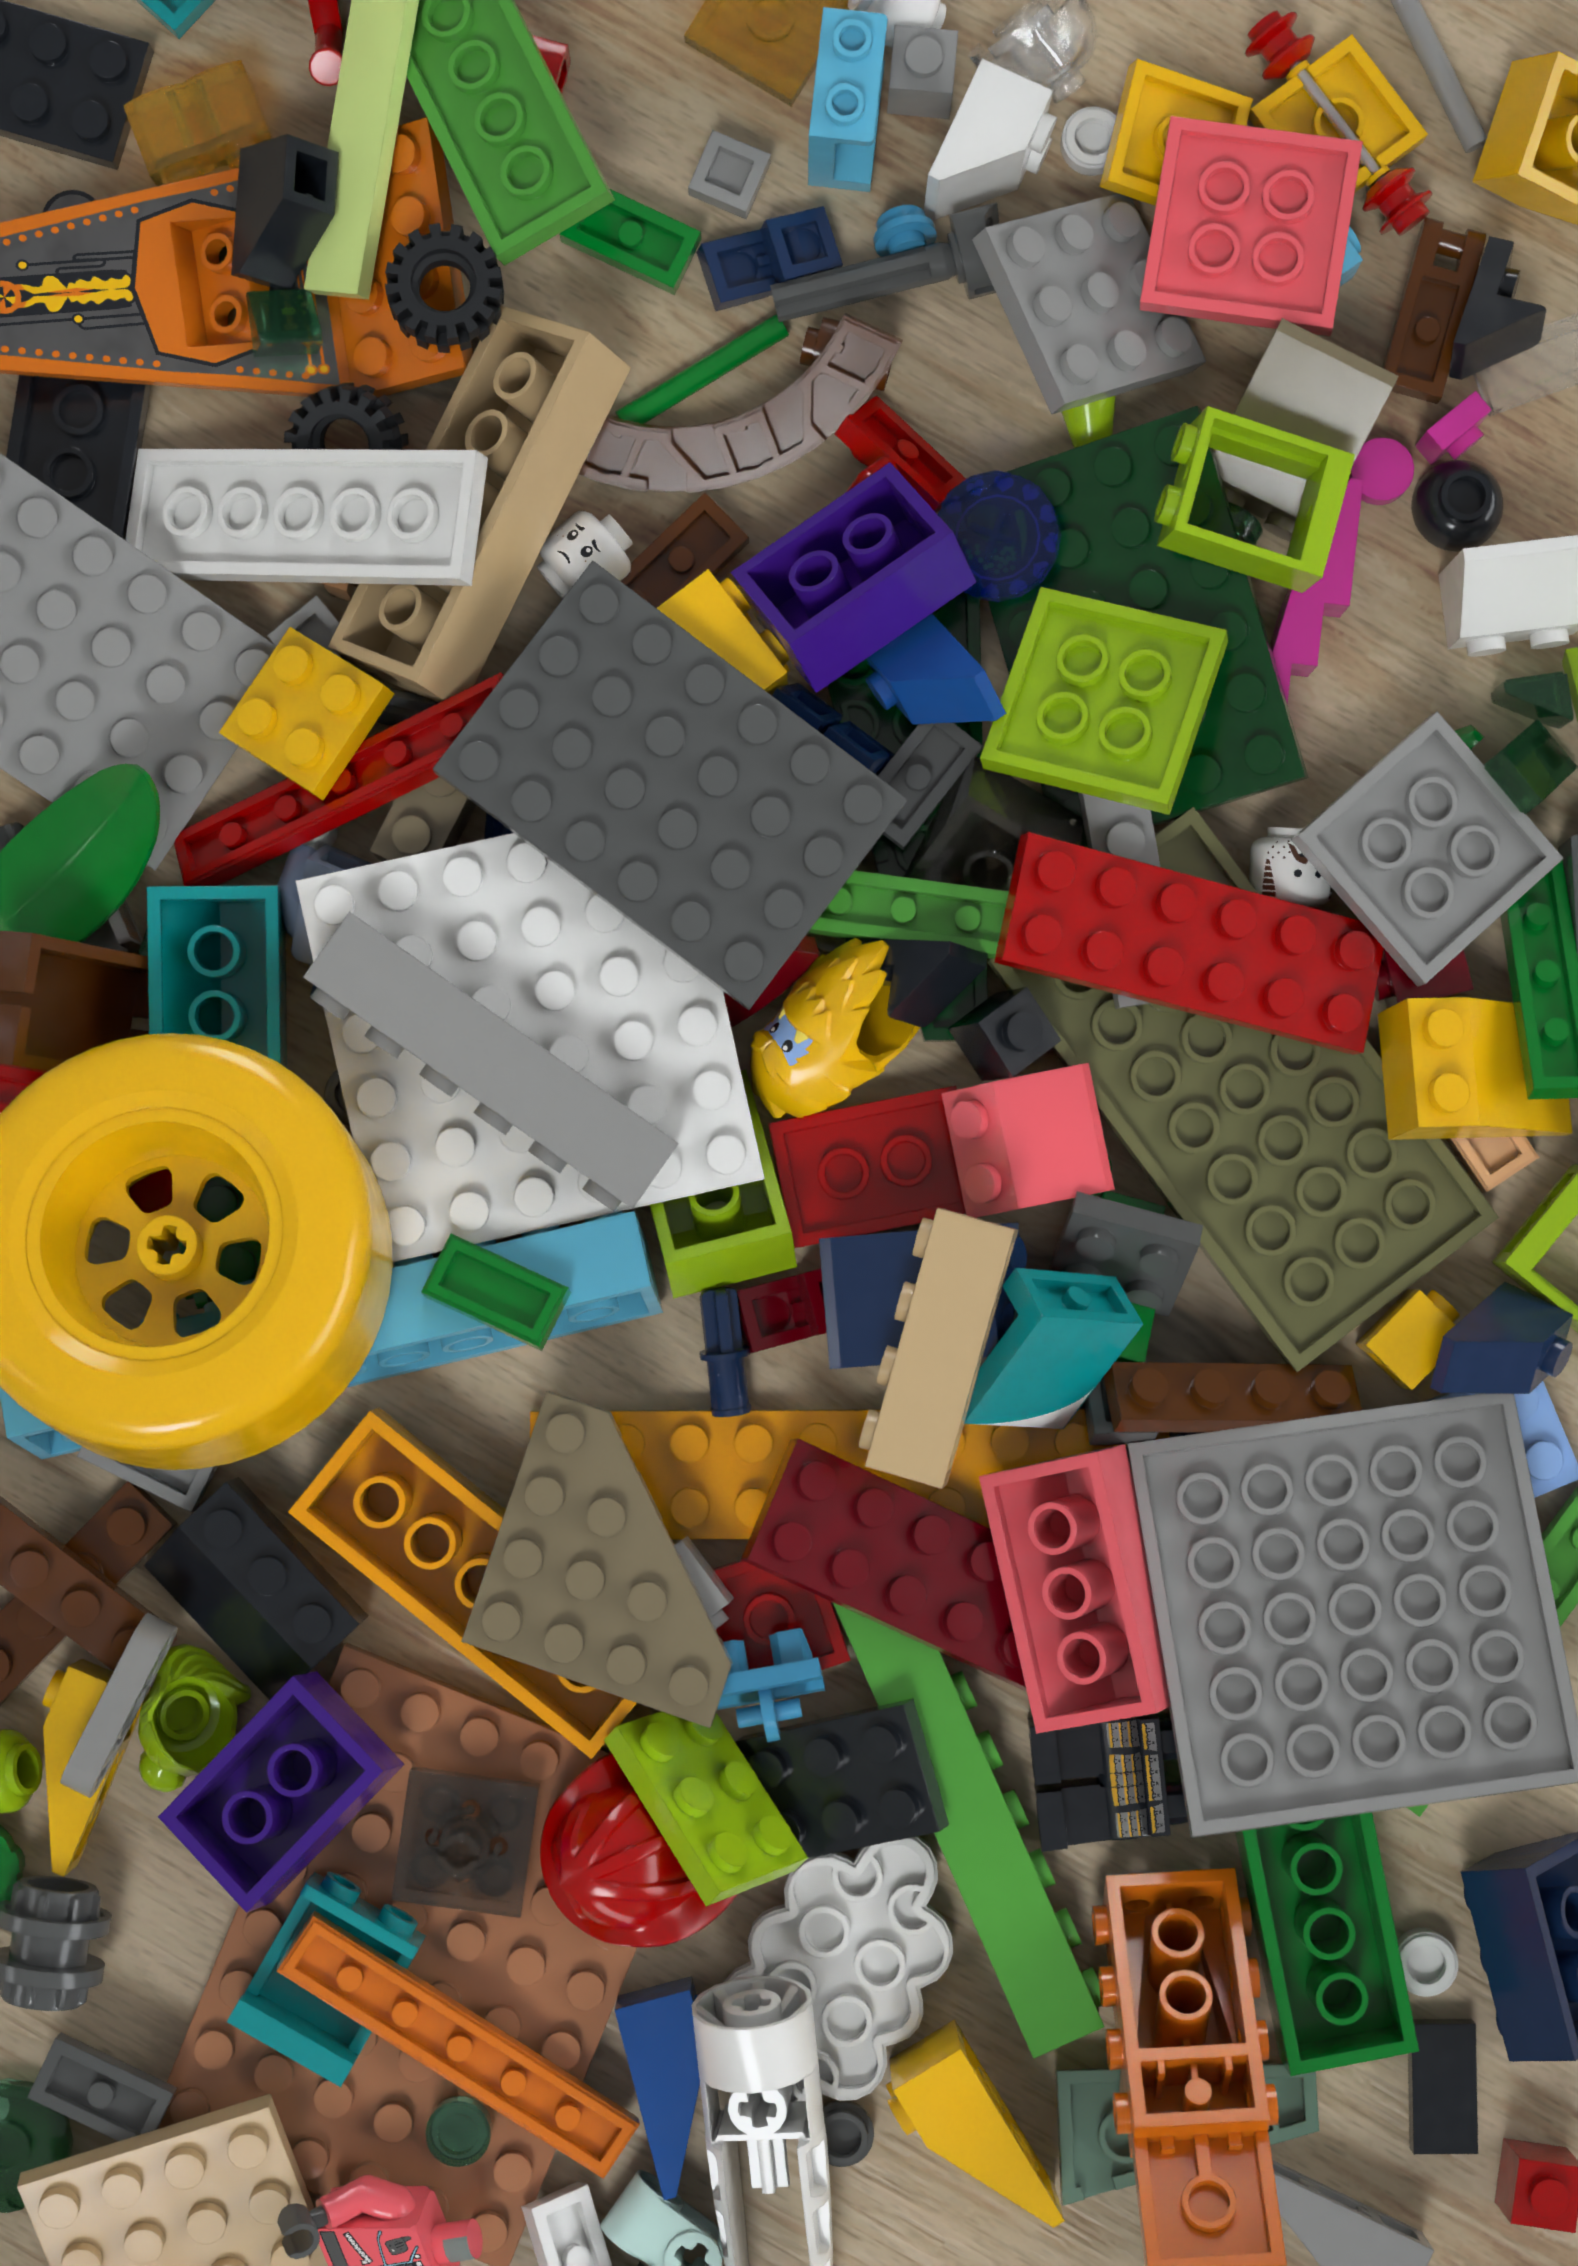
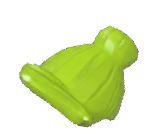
M188 1644L170 1647L141 1706L138 1735L144 1751L140 1755L139 1772L143 1781L150 1788L161 1792H170L182 1787L186 1777L199 1774L235 1737L238 1720L237 1706L251 1698L250 1687L247 1684L241 1683L213 1655L203 1648Z

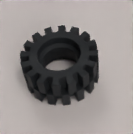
M440 223L430 224V233L421 236L419 230L416 229L408 234L409 244L404 247L399 242L393 250L394 261L393 263H387L385 271L387 278L385 289L394 321H398L402 333L407 338L411 335L414 336L418 346L428 350L429 344L437 345L439 353H450V345L459 344L461 351L472 348L471 340L477 336L482 342L490 334V324L494 323L497 325L501 317L500 306L504 304L501 268L498 267L497 258L492 248L488 247L486 249L483 245L482 237L474 231L469 237L464 235L463 226L451 224L449 232L441 231ZM451 266L457 268L466 275L470 282V292L466 301L454 310L439 311L433 309L421 298V282L424 276L436 267Z
M354 383L330 386L305 398L300 402L303 406L294 410L288 420L294 423L293 427L285 431L284 443H292V449H326L325 434L330 424L337 419H348L357 423L364 430L368 439V449L402 450L403 447L409 445L408 433L400 434L398 425L405 422L401 413L398 412L393 415L388 408L393 402L386 395L381 397L373 395L375 391L373 387L368 385L354 387Z

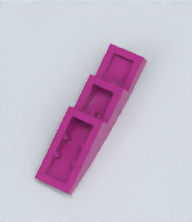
M1350 478L1348 481L1323 578L1303 593L1289 589L1281 605L1270 641V647L1287 704L1291 675L1308 677L1318 666L1323 616L1340 618L1350 606L1363 479Z

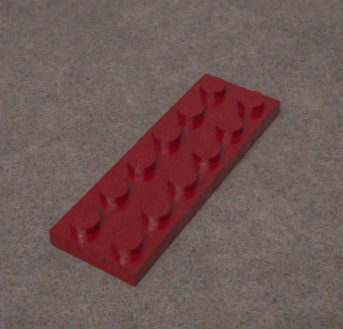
M799 1438L791 1439L741 1560L1027 1692L991 1529Z

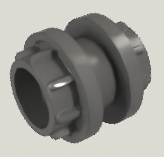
M30 1876L14 1883L11 1901L3 1900L0 1902V1928L12 1932L10 1946L0 1948V1996L5 2002L32 2010H73L86 2003L90 1987L102 1983L105 1962L94 1955L88 1954L90 1939L101 1938L109 1934L112 1914L100 1907L101 1897L99 1890L94 1884L78 1879L57 1876Z

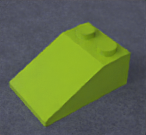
M746 1069L741 1071L765 1179L650 1205L673 1299L797 1267L792 1231Z

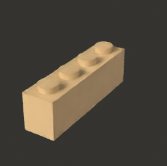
M937 1208L934 1220L923 1217L912 1254L913 1256L923 1258L917 1282L913 1284L905 1281L895 1312V1320L905 1322L899 1346L896 1348L887 1345L878 1372L877 1384L887 1386L880 1412L869 1409L859 1441V1448L869 1450L865 1467L941 1489L947 1485L1018 1229L943 1208Z

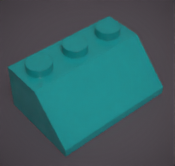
M278 885L147 887L149 1034H193L222 1039L255 1050L287 1068L286 931L282 919L281 887Z

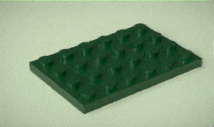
M1198 406L981 480L986 484L981 497L968 493L970 485L961 487L957 492L958 498L962 500L963 515L969 507L979 500L1001 495L1014 497L1027 505L1038 520L1041 540L1038 554L1029 568L1017 577L996 582L982 579L984 589L993 584L1000 591L998 599H993L990 596L987 600L1009 675L1040 587L1227 630L1228 644L1171 813L1167 815L1151 811L1153 826L1176 820L1192 807L1199 813L1309 778L1250 576L1157 546L1163 525L1154 521L1157 504L1164 487L1167 484L1174 485L1179 463L1171 461L1173 445L1182 424H1191L1202 412ZM1208 447L1188 524L1239 540L1213 449ZM998 478H1004L1005 480L1011 478L1014 480V486L1003 493L996 486V480ZM1030 485L1033 491L1035 490L1040 493V498L1036 501H1025L1023 488ZM994 498L982 501L969 510L964 518L968 532H973L968 525L971 514L982 506L992 505L1002 511L1006 519V526L1012 533V538L1004 543L992 544L979 537V545L981 546L979 549L981 551L979 559L984 558V563H979L980 575L994 579L1014 576L1028 565L1036 553L1038 542L1036 522L1027 508L1014 500ZM1045 506L1052 508L1051 514L1056 517V521L1053 524L1039 520L1042 509ZM1020 510L1024 511L1028 536L1023 560L1021 534L1015 512ZM1051 534L1058 536V542L1056 543L1057 551L1054 553L1048 552L1042 543ZM1013 543H1016L1017 547L1014 551L1017 553L1015 556L1017 561H1010L1008 566H1004L1002 570L998 569V565H1003V563L995 561L994 557H1004L1005 561H1007L1006 558L1008 556L1012 558L1009 551L1006 552L1005 556L1001 555V551L1004 550V547L1010 548ZM996 548L998 552L994 554L992 549ZM986 549H989L990 554L993 555L992 560H989L988 555L985 554ZM1047 562L1050 566L1049 570L1044 572L1042 579H1036L1034 576V565ZM994 564L993 569L984 570L985 565ZM1011 566H1015L1016 570L1011 571ZM1005 568L1009 569L1008 574L1004 573ZM999 570L1000 575H995V571ZM1015 580L1028 584L1026 592L1020 591L1017 596H1013L1010 593ZM1040 783L1056 839L1083 847L1087 846L1078 792Z

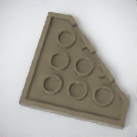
M546 1391L461 1642L710 1728L713 1724L733 1661L703 1605L704 1602L681 1555L678 1554L662 1521L663 1518L640 1471L638 1472L611 1412Z

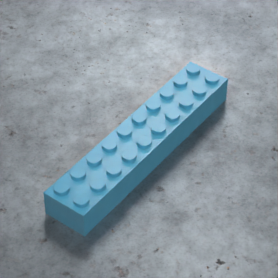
M620 1211L585 1219V1223L560 1228L557 1225L521 1233L522 1238L496 1243V1239L475 1244L569 1287L571 1294L548 1340L663 1313L648 1243L635 1211L627 1213ZM432 1253L395 1261V1268H392L389 1298L381 1327L363 1365L347 1387L517 1348L527 1344L424 1297L421 1291L438 1257L433 1258ZM212 1301L204 1305V1313L180 1318L179 1314L176 1313V1329L179 1336L187 1337L217 1325L221 1318L220 1310ZM0 1387V1400L7 1439L42 1460L80 1451L82 1446L66 1438L19 1406Z

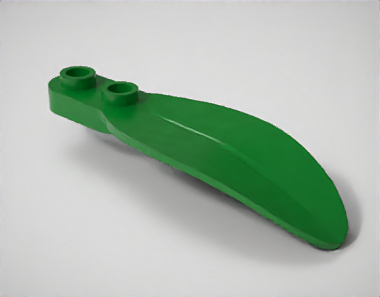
M125 763L98 771L54 801L0 851V931L36 933L81 943L119 909L144 872L157 841L159 831V793L154 781L146 770L137 764Z

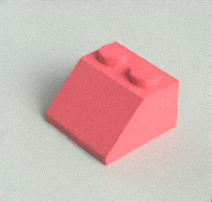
M1089 1063L992 1081L941 1093L966 1215L978 1218L1075 1198L1076 1192L1092 1195L1115 1190Z

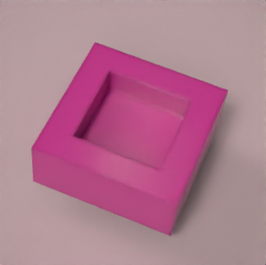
M1474 391L1429 428L1415 447L1430 465L1447 452L1456 460L1484 436L1478 426L1492 409L1477 391Z

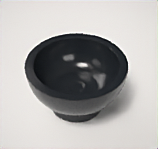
M1451 460L1440 463L1425 473L1414 489L1411 501L1413 520L1421 535L1440 549L1459 552L1464 548L1478 547L1493 535L1501 521L1503 514L1501 488L1495 477L1486 468L1477 463L1467 460Z

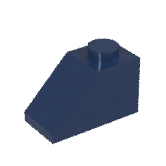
M1507 1282L1502 1283L1443 1336L1430 1388L1440 1393H1531L1547 1376L1557 1377L1566 1366L1573 1348L1572 1342L1566 1340L1573 1314Z

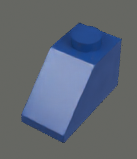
M932 613L866 658L873 673L867 676L865 680L876 699L885 710L896 705L912 725L996 721L1006 714L985 670Z

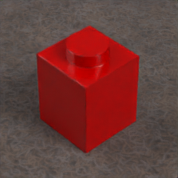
M1503 2138L1494 2202L1510 2224L1576 2233L1578 2219V2160L1567 2147Z

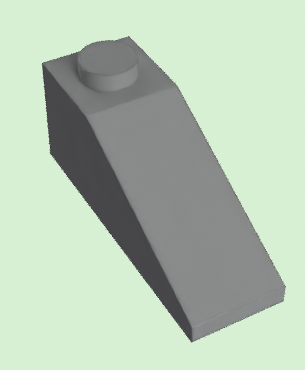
M1272 2160L1280 2215L1320 2266L1428 2265L1434 2249L1422 2231Z

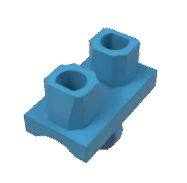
M801 1628L780 1631L769 1635L774 1665L749 1670L744 1640L723 1642L733 1664L717 1710L760 1703V1705L736 1709V1717L739 1728L763 1724L767 1742L781 1740L778 1721L803 1717L800 1698L775 1702L776 1699L826 1691L819 1658H813Z

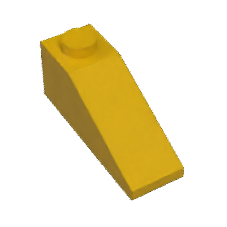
M84 1659L69 1665L66 1672L58 1669L53 1675L42 1701V1705L50 1708L43 1725L51 1866L53 1873L63 1877L72 1871L80 1861L138 1723L141 1711L140 1707L106 1776L91 1798L61 1784L60 1780L65 1767L113 1674V1671Z

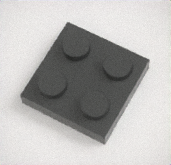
M1076 1192L1048 1271L1116 1276L1130 1302L1154 1308L1155 1314L1169 1317L1200 1246L1203 1225Z

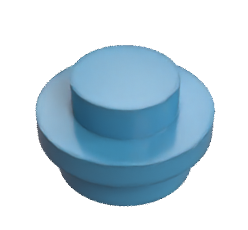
M901 205L887 210L878 218L876 222L877 231L874 234L873 242L877 254L880 257L934 244L937 232L934 222L925 215L922 208L915 205Z

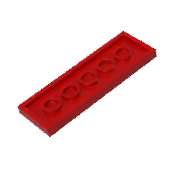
M1027 832L1020 836L994 963L1355 1055L1364 1053L1384 948L1360 920Z

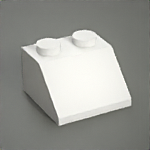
M982 58L928 174L924 203L925 215L933 220L942 218L1018 190L1026 170L1037 175L1051 145L1052 138H1050V135L1057 120V117L1048 113L1053 90Z
M1578 535L1464 548L1438 575L1448 649L1467 647L1468 656H1486L1506 651V642L1530 640L1531 649H1546L1568 644L1569 635H1573L1578 631Z

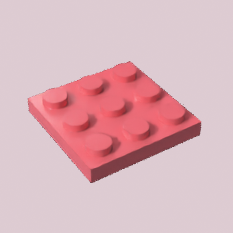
M1171 116L1140 299V310L1277 329L1283 318L1313 334L1331 337L1363 141Z

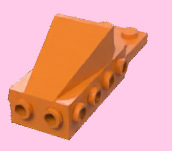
M1235 1868L1195 1869L1190 1871L1105 1875L1102 1905L1092 1906L1093 1938L1095 1946L1106 1945L1108 1966L1099 1967L1098 1975L1102 2007L1113 2006L1115 2028L1106 2029L1105 2032L1109 2070L1120 2069L1121 2072L1119 2092L1113 2093L1114 2126L1116 2135L1128 2134L1130 2158H1133L1145 2266H1287L1268 2133L1269 2126L1278 2125V2100L1274 2083L1265 2084L1262 2061L1269 2060V2037L1266 2021L1256 2020L1253 1998H1260V1974L1257 1959L1248 1958L1245 1937H1251L1252 1933L1251 1910L1248 1897H1239Z

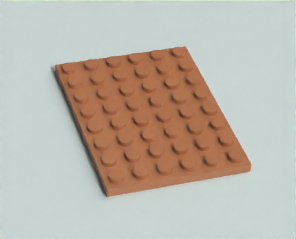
M346 1643L331 1676L329 1685L405 1765L272 1903L247 1913L238 1905L168 2077L167 2083L177 2087V2090L159 2129L271 2094L309 2192L324 2196L330 2193L332 2188L342 2187L363 2175H373L403 2186H427L435 2192L446 2222L471 2218L477 2220L482 2232L483 2245L480 2257L475 2260L490 2266H509L526 2226L521 2206L536 2200L556 2148L373 2032L370 2034L342 2086L339 2087L229 2024L227 2020L240 1997L248 1988L299 1898L300 1892L307 1880L314 1872L323 1877L326 1876L327 1872H333L355 1883L362 1891L359 1895L361 1899L379 1909H382L384 1904L395 1906L411 1915L418 1922L415 1929L426 1935L408 1967V1971L583 2082L637 1947L618 1946L599 1941L578 1929L562 1914L550 1896L544 1881L540 1862V1840L548 1812L564 1789L586 1767L611 1753V1751L602 1746L596 1755L590 1759L549 1724ZM466 2099L476 2103L483 2109L489 2121V2135L485 2145L477 2153L469 2157L457 2158L445 2154L437 2147L432 2137L431 2125L435 2113L443 2104L451 2100Z

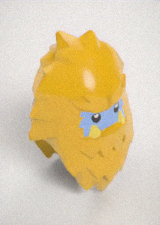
M854 938L837 947L829 954L817 957L796 981L789 995L783 1001V1006L777 1015L763 1029L756 1031L752 1036L753 1042L750 1045L752 1047L750 1057L752 1091L761 1098L764 1106L773 1118H785L787 1113L797 1118H803L842 1102L850 1096L853 1089L885 1071L884 1067L906 1048L921 1028L892 1019L887 1014L891 986L883 985L887 973L880 970L889 950V946L885 941L880 940L862 944L860 939Z

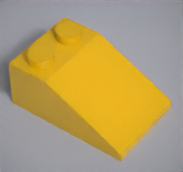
M1560 51L1512 61L1472 182L1520 207L1578 225V61Z
M1470 997L1407 998L1378 1013L1388 1140L1567 1136L1572 1134L1569 1099L1528 1100L1515 1011L1512 1002Z
M955 2019L889 2059L892 2081L886 2084L891 2096L887 2101L892 2113L907 2136L917 2130L928 2149L1054 2228L1065 2221L1053 2181Z

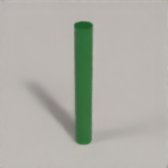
M777 314L771 316L615 411L616 417L641 424L647 423L788 337L789 334L783 322L779 323Z

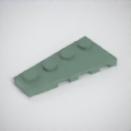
M1263 2064L1265 2084L1274 2083L1278 2100V2125H1271L1268 2129L1270 2145L1318 2132L1316 2072L1290 2076L1283 2064ZM1120 2069L1055 2070L1062 2206L1111 2190H1119L1136 2185L1133 2158H1130L1128 2134L1116 2135L1114 2126L1113 2093L1119 2092Z

